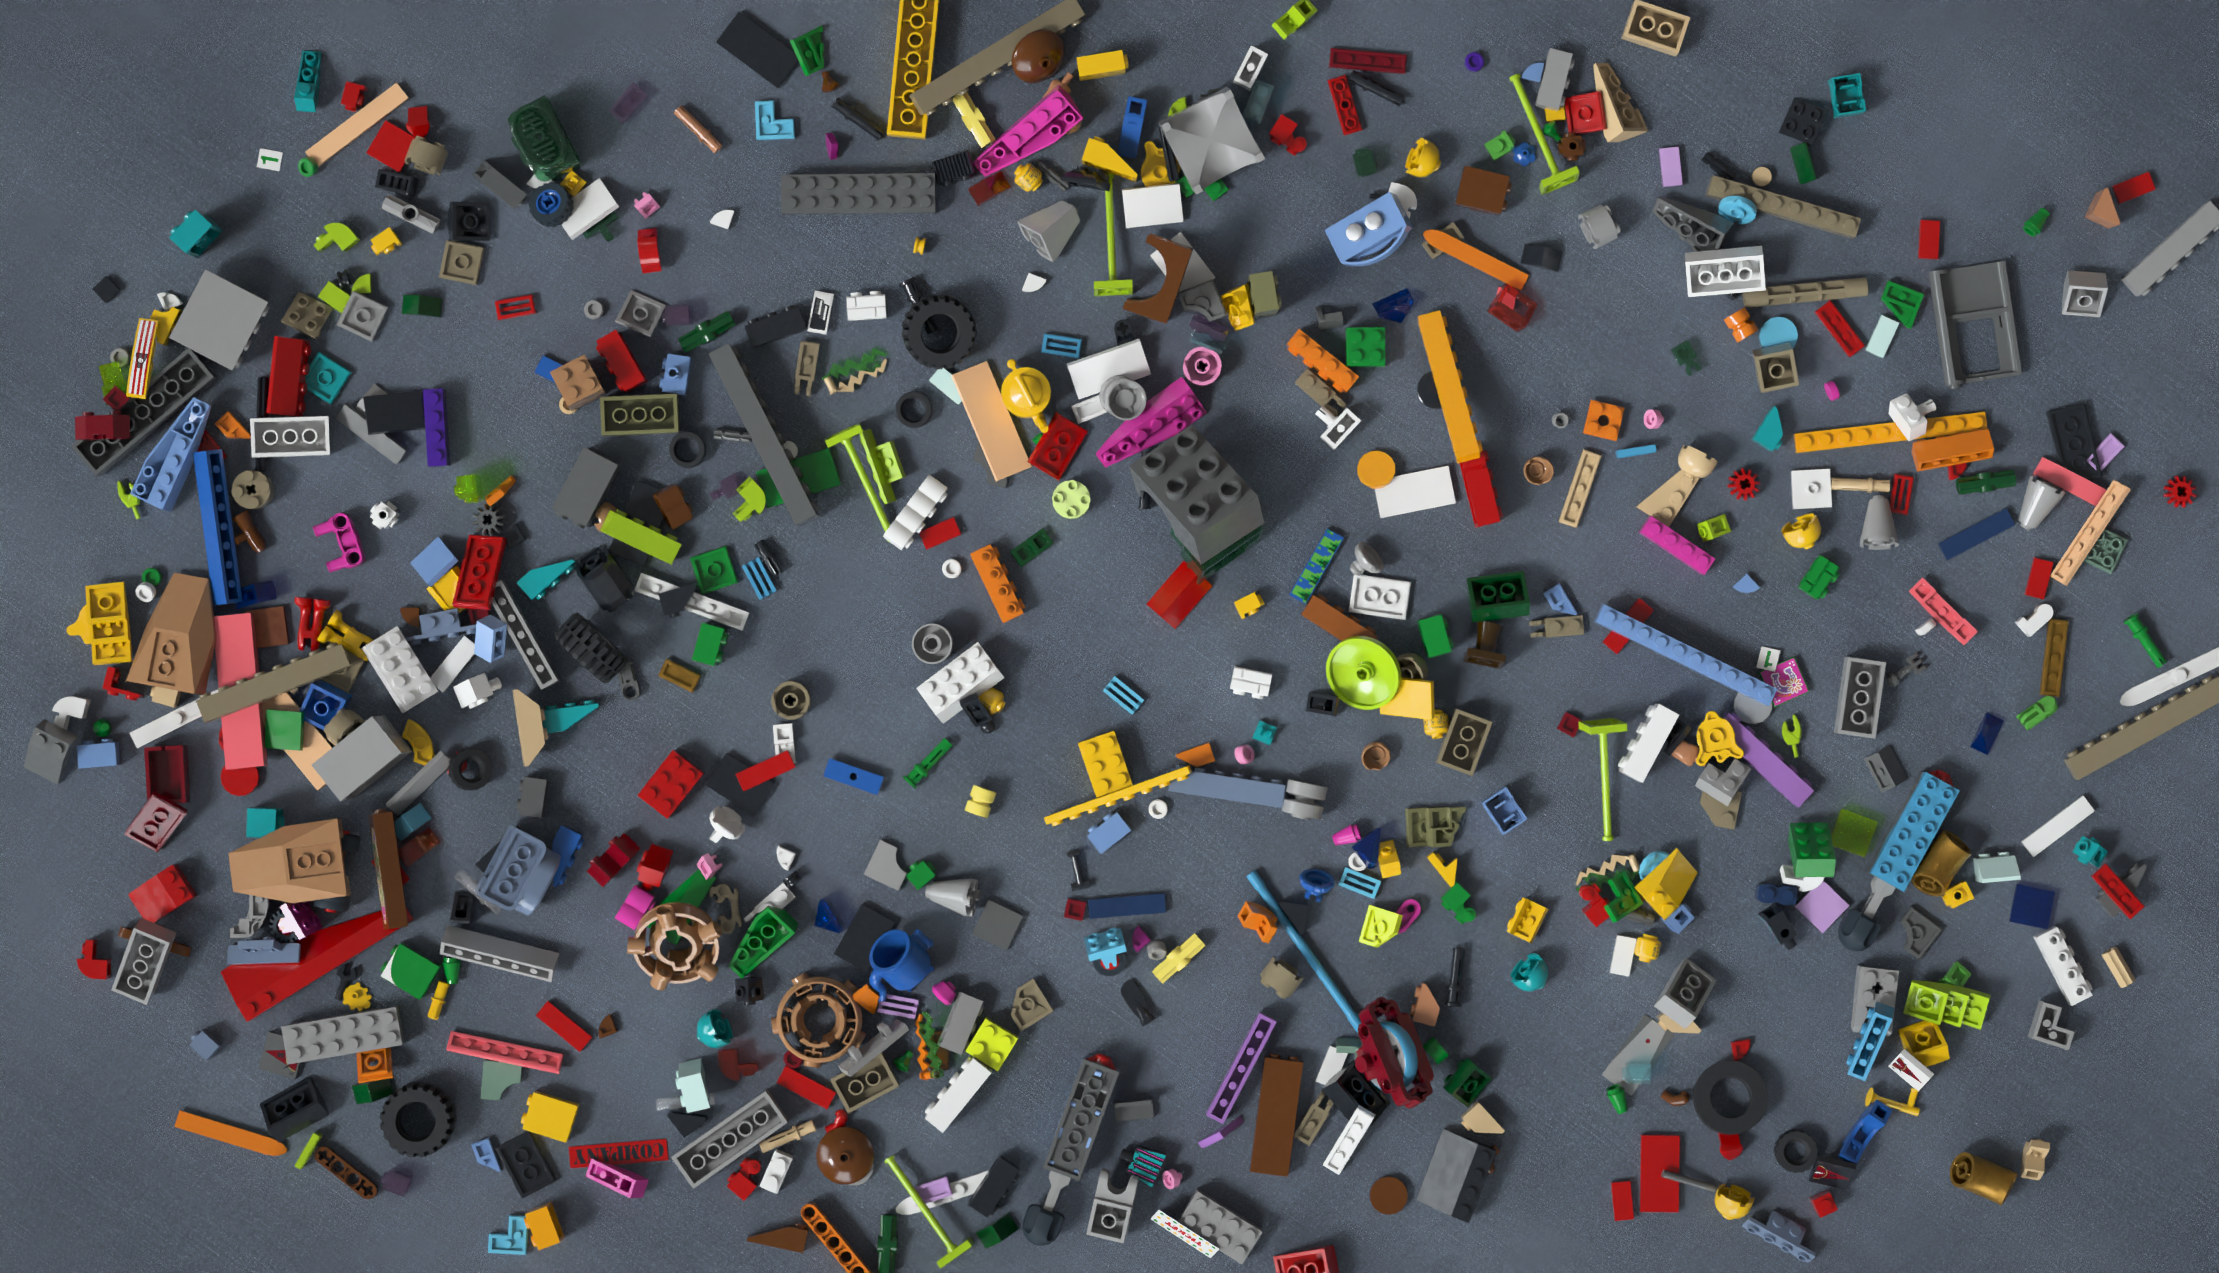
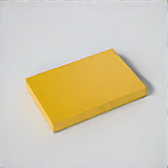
M1401 677L1397 693L1386 705L1380 707V714L1434 719V681Z

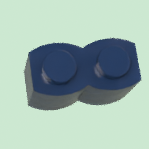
M1759 883L1756 885L1755 899L1763 903L1777 902L1782 905H1794L1797 900V889L1787 885L1774 886L1768 883Z

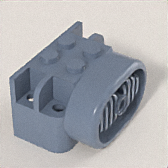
M510 824L474 892L479 897L505 910L515 909L529 916L536 910L557 872L561 856L547 848L538 838Z

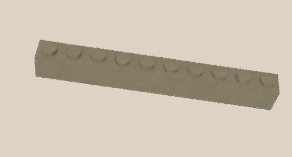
M1064 0L915 91L909 97L920 115L926 113L929 116L937 111L936 106L942 103L945 106L953 101L952 96L957 93L961 96L968 92V87L973 83L978 86L986 81L984 77L988 74L994 76L1002 71L1000 67L1007 63L1008 67L1012 65L1014 49L1027 34L1035 30L1047 29L1059 36L1066 32L1065 27L1071 24L1074 27L1082 22L1081 17L1085 14L1077 0Z
M2219 674L2214 677L2212 675L2205 677L2201 680L2203 683L2198 686L2193 684L2187 687L2185 693L2180 696L2177 693L2169 697V702L2163 705L2162 703L2151 707V712L2147 714L2142 712L2134 717V721L2130 723L2126 721L2118 725V730L2114 732L2110 730L2103 733L2100 740L2096 742L2091 740L2085 743V748L2080 751L2075 749L2067 753L2068 757L2064 761L2073 778L2079 780L2218 704Z

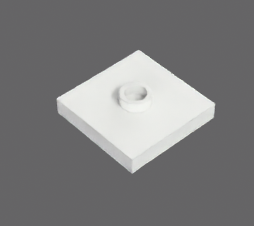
M1830 469L1791 471L1793 509L1832 507Z

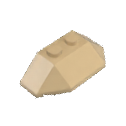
M516 689L512 691L523 765L529 766L545 745V740L548 739L547 729L542 726L545 715L544 710L540 709L537 703Z

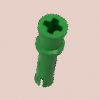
M2138 612L2127 617L2123 621L2124 624L2129 626L2133 632L2132 636L2139 639L2156 667L2159 668L2163 666L2162 664H2166L2168 661L2148 634V627L2143 625L2139 619Z
M943 738L920 764H915L914 769L907 776L904 775L903 778L915 789L919 781L923 777L928 776V771L952 745Z

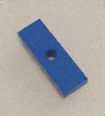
M829 758L823 775L824 777L878 795L884 779L883 776ZM851 773L857 774L856 780L850 778Z

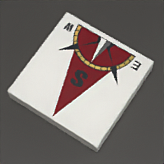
M1905 1049L1888 1066L1917 1091L1934 1075L1933 1072Z

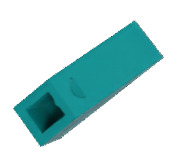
M302 51L294 95L297 111L316 112L319 98L322 52Z
M572 559L530 570L517 584L531 600L536 598L540 600L547 594L545 590L549 586H556L561 581L560 577L564 573L568 575L575 569L574 564L577 561Z
M595 700L584 701L582 706H576V703L564 704L565 708L557 709V705L546 706L544 711L545 720L542 721L543 728L547 729V734L566 731L601 705L600 703L595 704Z

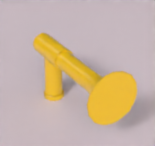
M1871 1087L1866 1095L1865 1106H1868L1875 1100H1879L1888 1107L1918 1116L1920 1108L1914 1105L1919 1091L1911 1088L1908 1102L1905 1104L1881 1097Z

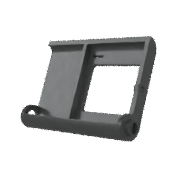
M2005 261L1928 272L1945 386H1949L1950 389L1961 388V384L2022 375ZM1992 318L2000 369L1998 371L1964 375L1961 368L1955 325L1958 322Z

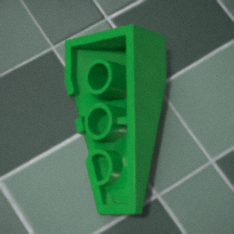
M698 869L657 906L679 902L699 908L717 877L713 876L706 880L700 869ZM687 918L686 922L689 925L692 919ZM656 920L650 923L647 927L651 928L652 924L656 926ZM677 930L666 931L667 938L665 939L677 945L682 936L677 934Z
M768 905L754 918L728 967L740 978H744L795 934L798 922L785 910Z

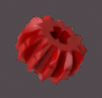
M1741 468L1740 474L1737 471L1733 472L1736 478L1731 476L1728 478L1733 484H1728L1727 487L1734 488L1730 494L1733 495L1737 492V500L1743 496V500L1746 501L1748 500V495L1751 498L1755 497L1752 491L1759 492V489L1754 486L1761 484V482H1754L1758 475L1750 476L1752 473L1751 469H1748L1745 474V469ZM1746 480L1748 487L1742 489L1740 481Z
M2174 476V481L2171 479L2167 480L2170 486L2163 487L2164 490L2168 491L2163 496L2170 497L2167 500L2168 504L2174 502L2173 507L2177 508L2180 504L2184 508L2186 503H2193L2190 497H2196L2192 490L2197 488L2196 486L2190 487L2193 482L2192 480L2186 482V476H2182L2181 479L2178 476ZM2179 488L2183 489L2181 491L2183 495H2177Z

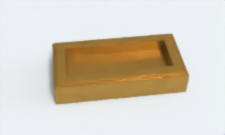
M669 659L665 660L658 674L659 677L692 693L701 675Z

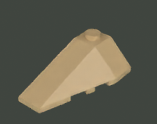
M1595 63L1593 68L1596 92L1602 91L1607 130H1603L1607 142H1621L1646 133L1648 129L1638 108L1635 110L1629 102L1631 97L1620 88L1621 82L1608 63Z

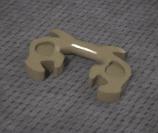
M723 883L717 887L712 886L709 895L710 897H713L714 894L718 896V899L715 901L716 903L724 902L725 898L730 900L731 918L728 919L726 916H719L717 918L721 920V932L730 934L734 931L736 922L739 927L742 925L738 904L739 891L735 888L733 894L731 888Z

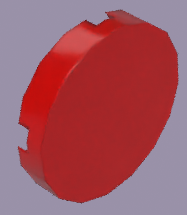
M224 766L220 778L221 784L231 795L243 796L250 794L256 789L260 775L257 767L226 770Z

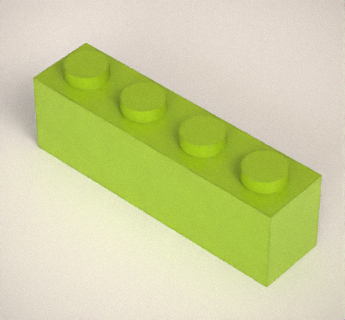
M617 509L616 512L609 510L600 531L672 565L682 545L676 541L677 537L669 533L664 536L660 534V529L652 525L649 528L643 526L644 521L635 517L631 520L626 517L627 513Z

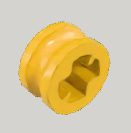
M916 236L913 253L919 252L920 255H923L926 238L919 239Z

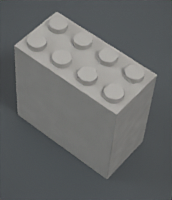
M205 269L169 338L233 370L234 367H239L243 359L240 356L242 351L248 350L252 342L249 339L251 334L257 333L261 325L258 323L260 317L266 316L270 308L267 306L268 301Z

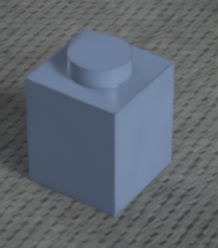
M205 1029L201 1032L198 1030L191 1037L192 1043L189 1046L205 1060H209L223 1044Z

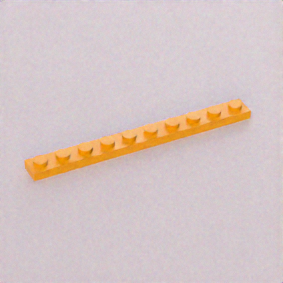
M1979 412L1927 418L1926 433L1915 439L1949 436L1959 432L1968 433L1976 429L1985 430L1987 429L1986 413ZM1895 422L1794 434L1796 453L1907 440Z

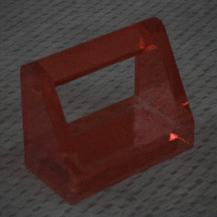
M1505 283L1490 304L1487 312L1516 332H1519L1527 326L1538 304L1508 283ZM1506 292L1529 307L1523 317L1502 303Z

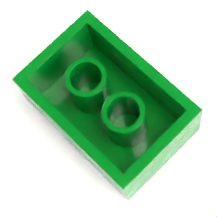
M1822 822L1790 823L1788 843L1795 877H1834L1836 857L1829 824Z

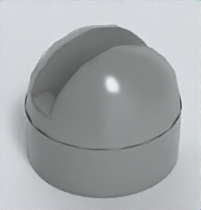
M1561 412L1555 413L1552 417V423L1557 428H1564L1568 424V417ZM1558 417L1563 420L1562 423L1558 422L1556 418Z

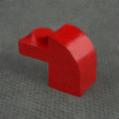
M657 228L637 230L638 253L643 274L662 271Z
M97 939L85 940V943L82 945V954H85V956L77 958L79 970L85 976L92 979H109L111 976L112 959L96 958Z

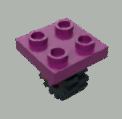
M309 901L299 903L287 902L280 906L281 910L272 915L273 918L270 919V922L273 924L269 925L270 928H273L271 934L275 933L276 936L274 938L276 940L280 938L279 942L292 943L323 928L319 917L313 912Z

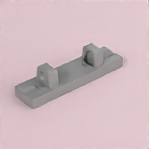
M898 1019L890 1025L881 1022L877 1025L880 1033L860 1049L853 1045L847 1049L850 1057L838 1065L841 1072L849 1077L853 1076L909 1031L907 1025Z

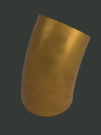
M1943 830L1927 850L1911 878L1913 885L1927 895L1943 896L1959 869L1972 854L1970 848L1955 834L1948 830Z
M1967 1152L1957 1155L1950 1167V1180L1955 1187L1982 1196L2001 1206L2007 1199L2018 1175L2003 1166Z

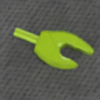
M118 481L117 488L121 501L128 508L133 509L136 520L140 519L141 517L137 509V505H140V499L131 494L127 495L122 482ZM129 482V486H130V489H131V490H132L134 484H133L132 482Z
M1794 714L1792 715L1794 730L1790 732L1786 721H1784L1782 736L1787 745H1792L1794 758L1799 757L1797 744L1800 743L1802 728L1797 716Z

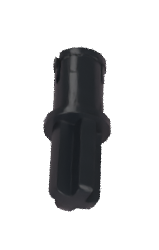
M765 539L754 544L762 558L761 561L766 563L772 575L777 576L782 573V569L774 557L775 553H772Z

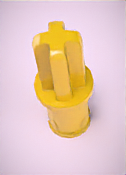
M438 981L434 996L431 997L432 1003L427 1015L429 1018L434 1020L439 1018L443 1003H446L445 997L450 984Z

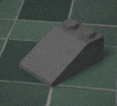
M44 719L35 727L31 736L24 768L58 785L79 736Z

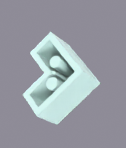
M702 1059L679 1063L675 1081L677 1089L682 1091L680 1096L682 1107L686 1106L687 1113L710 1108V1098L706 1087V1074Z

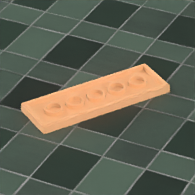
M987 361L951 375L996 482L1031 468L1032 466L1027 462V454L1010 414L1004 405L1001 393Z
M288 692L262 702L264 726L266 727V709L300 711L301 708ZM304 721L303 750L284 749V751L317 791H320L327 785L312 767V764L333 747L316 726Z

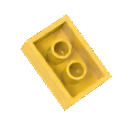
M1114 730L1078 743L1096 798L1133 785Z

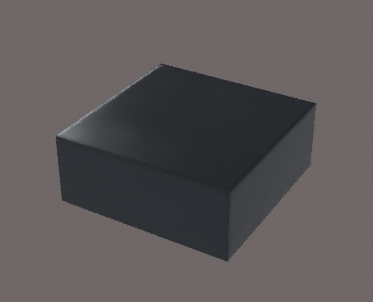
M105 276L92 289L105 303H108L120 291L108 276Z

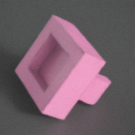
M643 192L642 195L644 197L640 201L635 199L634 202L636 204L634 206L647 219L660 206L649 193Z
M709 853L703 855L696 864L706 880L712 878L716 871L722 867V863L718 865L714 863L717 856H710Z

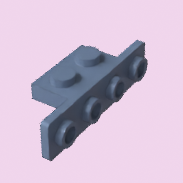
M458 609L420 615L422 635L405 639L411 646L422 644L421 640L429 639V642L439 641L441 636H448V638L459 637V633L466 632L467 635L476 634V624L461 627Z
M263 937V940L245 938V941H238V945L228 946L227 963L229 965L299 963L301 944L280 943L275 941L273 937Z
M1774 1210L1770 1212L1765 1225L1751 1217L1742 1224V1227L1747 1229L1749 1233L1762 1237L1768 1243H1773L1780 1247L1782 1251L1793 1254L1800 1261L1809 1263L1816 1256L1815 1252L1801 1245L1806 1228Z

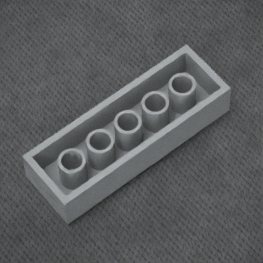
M399 1006L281 1026L287 1064L394 1047L405 1043Z
M766 1089L679 1150L671 1158L694 1189L788 1123L789 1119L769 1090Z

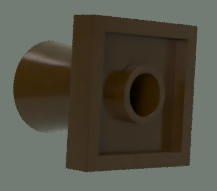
M1477 622L1476 648L1468 647L1464 654L1463 662L1501 669L1505 663L1506 655L1498 654L1496 651L1504 627L1492 622Z

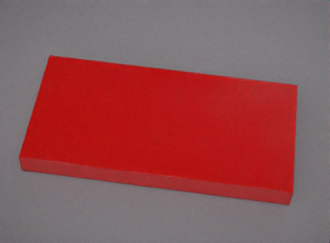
M469 535L452 603L454 607L490 610L507 539L505 537Z
M1641 1135L1640 1212L1679 1213V1182L1661 1177L1663 1170L1679 1174V1135Z

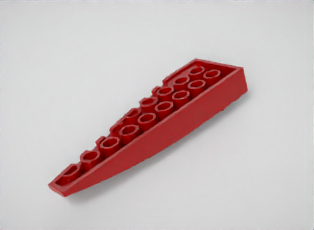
M406 907L407 921L409 923L414 919ZM378 911L316 931L300 940L292 942L301 944L299 963L230 965L222 970L221 974L238 1009L246 1022L399 928L384 930L382 913Z

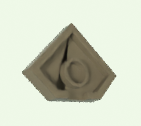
M1702 791L1700 805L1714 826L1735 829L1742 792L1737 791L1730 804L1726 806Z
M1034 978L1017 988L1011 1016L1020 1031H1023L1054 1011Z

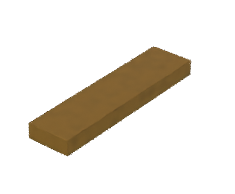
M2050 619L2048 621L2039 695L2060 697L2069 621Z

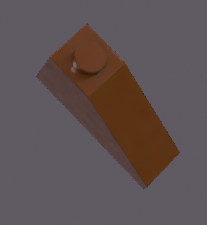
M794 1222V1225L790 1224L751 1234L748 1236L747 1242L804 1253L809 1228H805V1224Z

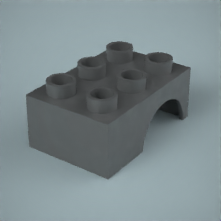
M1193 425L1129 465L1137 494L1142 497L1145 491L1156 501L1169 520L1175 536L1200 564L1208 561L1264 524L1258 495Z

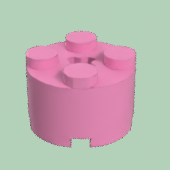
M1207 347L1192 349L1186 355L1183 362V372L1186 379L1196 386H1208L1214 383L1219 377L1222 368L1219 355ZM1199 362L1207 364L1204 372L1201 369H1197Z

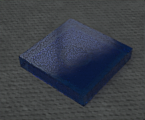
M2016 884L2009 922L2048 929L2055 892Z

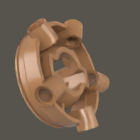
M666 903L652 908L641 918L634 937L628 936L627 954H634L640 968L652 977L650 981L651 986L657 990H665L668 983H688L701 977L710 982L715 978L719 970L715 963L719 955V937L722 935L718 923L712 920L700 908L686 903ZM687 918L692 919V926L687 924ZM656 920V926L652 924L649 931L650 946L645 947L647 929L645 927ZM677 930V934L687 938L692 946L682 951L670 949L666 958L661 953V942L667 938L666 931ZM704 944H713L709 951L705 949L701 953ZM650 954H654L657 960L651 957Z
M807 972L791 979L794 986L783 996L778 1007L777 1017H771L773 1034H779L787 1049L803 1059V1065L820 1068L823 1062L840 1058L848 1052L847 1049L852 1045L859 1049L866 1033L861 1031L863 1022L861 1006L852 997L859 990L855 984L849 979L842 983L836 979L824 976L809 978ZM813 984H824L822 992L808 994L806 998L798 1001L794 1008L785 1006L787 1000L794 992L798 997L814 988ZM827 985L838 989L835 994L846 1005L850 1002L852 1003L856 1018H847L845 1009L841 1006L839 1000L833 997V994L826 993ZM818 998L821 1001L824 999L828 1000V1006L834 1010L836 1015L834 1028L829 1033L823 1035L821 1042L811 1040L812 1033L804 1024L806 1010L811 1005L816 1004ZM783 1010H787L788 1012H792V1014H791V1025H790L789 1015H784V1016H782ZM847 1022H856L855 1027L851 1026L842 1042L846 1046L833 1055L822 1057L823 1050L816 1048L831 1046L832 1042L842 1037ZM791 1027L793 1033L797 1032L800 1036L799 1041L812 1047L806 1048L804 1054L794 1048L785 1035L790 1034Z

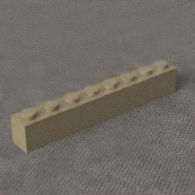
M1714 175L1710 178L1705 195L1720 201L1728 196H1741L1752 201L1756 205L1758 212L1850 239L1856 237L1861 218Z
M337 642L326 646L327 650L312 651L308 653L309 657L307 658L297 657L290 660L291 664L289 665L279 664L272 667L273 671L265 673V671L254 674L255 678L251 680L244 678L236 681L237 685L229 688V685L219 688L215 694L211 695L208 692L199 696L200 699L196 703L204 723L212 722L352 667L342 644L338 645Z

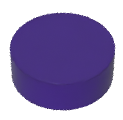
M1472 52L1466 56L1464 64L1467 70L1477 72L1483 67L1484 59L1481 54Z

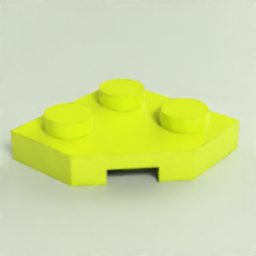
M1369 905L1359 942L1378 948L1398 934L1403 915Z

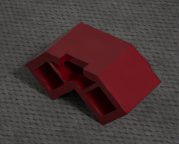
M111 411L110 415H94V412H83L82 416L75 417V440L130 438L129 415H122L121 411Z
M625 833L619 838L615 836L608 843L610 847L600 857L596 855L589 862L592 866L587 872L602 887L641 849Z

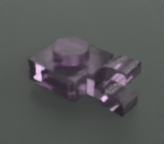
M736 473L719 482L721 488L709 494L713 501L723 495H726L728 499L737 495L738 491L736 489L741 485V482Z

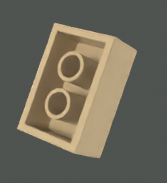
M1634 0L1621 39L1676 57L1679 53L1690 17L1640 0Z

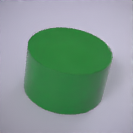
M1434 1037L1422 1045L1438 1065L1449 1056Z

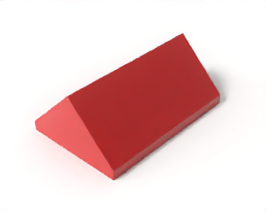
M1183 561L1146 605L1176 629L1212 585Z

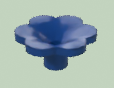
M1522 142L1519 146L1514 147V162L1520 163L1521 166H1527L1535 161L1534 146H1529L1528 143Z

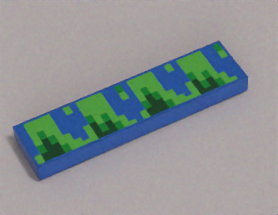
M1326 529L1289 594L1291 597L1306 605L1344 539L1343 537Z

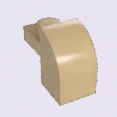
M2031 1139L2030 1142L2026 1141L2022 1154L2020 1177L2033 1180L2041 1179L2045 1168V1157L2050 1150L2049 1142H2044L2040 1139Z

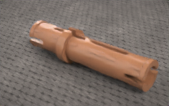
M683 105L675 110L674 115L699 138L698 140L707 145L714 154L722 148L723 144L711 134L712 132L709 129L707 130Z

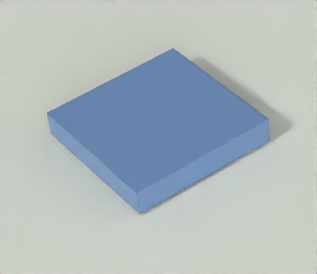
M437 537L410 563L431 587L458 562V559L442 539Z

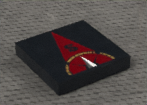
M1818 1156L1808 1181L1846 1190L1856 1171V1164Z

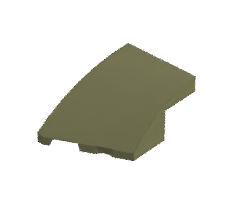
M1466 807L1405 808L1406 847L1451 846L1454 834L1459 828V821L1462 814L1465 813Z

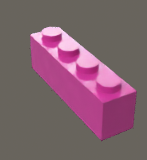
M1652 516L1647 518L1638 532L1701 575L1706 574L1715 560L1714 557Z

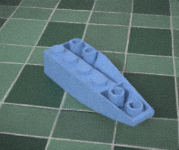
M195 397L192 398L145 459L131 490V495L161 510H173L194 462L193 453L198 451L211 405Z

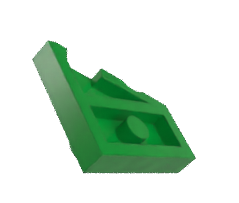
M822 25L790 40L805 76L824 68V58L822 55L824 43H821Z
M1887 281L1880 299L1906 328L1911 329L1924 294Z

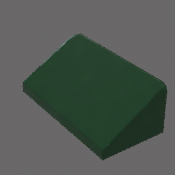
M1805 142L1790 148L1799 183L1805 184L1816 180L1817 177L1807 143Z

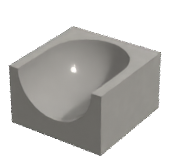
M385 715L372 716L314 762L312 767L340 801L354 799L413 750Z

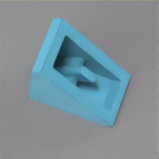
M419 803L394 822L395 834L402 842L432 819V817L422 804Z

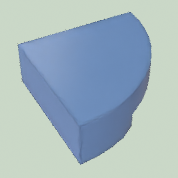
M1544 63L1530 65L1523 72L1521 79L1540 83Z
M1745 574L1732 586L1735 590L1743 593L1754 592L1760 588L1748 574Z

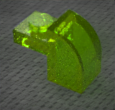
M119 361L99 365L104 384L101 386L104 397L115 385L126 393V380L123 378Z

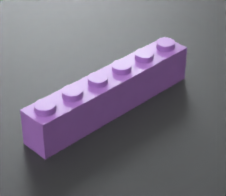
M1726 713L1722 718L1726 719L1733 726L1736 743L1744 751L1742 758L1795 807L1799 808L1814 792L1811 788L1812 784L1805 777L1801 779L1797 775L1798 771L1792 765L1787 766L1782 762L1784 758L1778 752L1772 753L1768 749L1770 745L1762 738L1759 741L1754 736L1756 732L1748 725L1744 727L1740 723L1741 719L1735 713Z
M1260 1011L1258 1012L1206 1112V1116L1224 1124L1277 1022L1275 1019Z

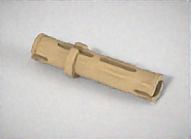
M1831 478V490L1867 491V493H1872V491L1889 492L1890 480Z
M813 1120L799 1126L794 1125L792 1129L759 1142L760 1148L763 1153H766L795 1139L800 1140L802 1136L817 1131Z

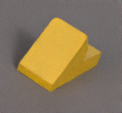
M1431 852L1426 856L1447 884L1453 887L1457 858L1443 866L1445 861L1439 853L1435 855Z

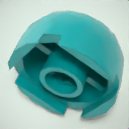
M1536 953L1527 955L1528 959L1524 962L1521 959L1511 971V982L1523 991H1535L1543 988L1546 984L1549 970L1543 958Z
M711 1009L706 1012L697 1022V1038L710 1048L726 1046L732 1042L730 1039L733 1038L732 1027L728 1019L725 1018L723 1020L720 1016L722 1012L718 1009Z

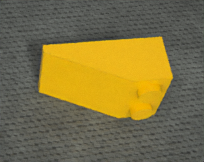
M1096 136L1093 139H1088L1082 157V164L1105 170L1108 173H1113L1134 182L1137 181L1138 174L1104 142V139Z
M1676 848L1634 888L1653 910L1665 920L1680 906L1698 872Z

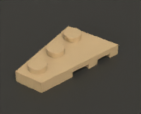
M1681 469L1638 504L1636 508L1669 527L1699 478L1695 477L1694 480L1687 478L1683 475L1684 471Z

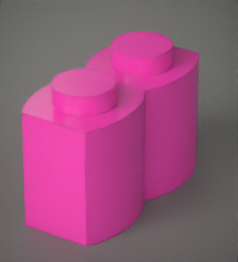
M635 884L615 919L635 930L645 912L654 907L656 902L653 899L655 896Z

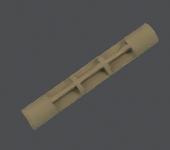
M1866 277L1769 286L1765 287L1766 290L1742 293L1744 307L1750 308L1868 296V283Z

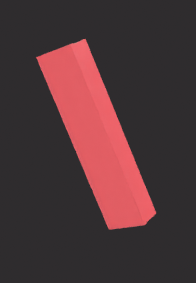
M253 614L214 616L218 687L221 688L229 685L230 688L237 685L236 681L247 678V680L255 678L254 674L260 671ZM262 702L222 717L226 770L268 766Z

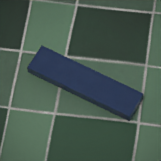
M2007 508L1939 542L1938 546L1947 561L2015 526V523Z
M1165 893L1088 899L1090 919L1166 913Z

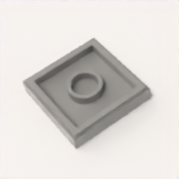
M353 290L336 325L372 342L388 307Z

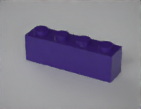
M442 388L424 389L428 467L450 466L446 390Z

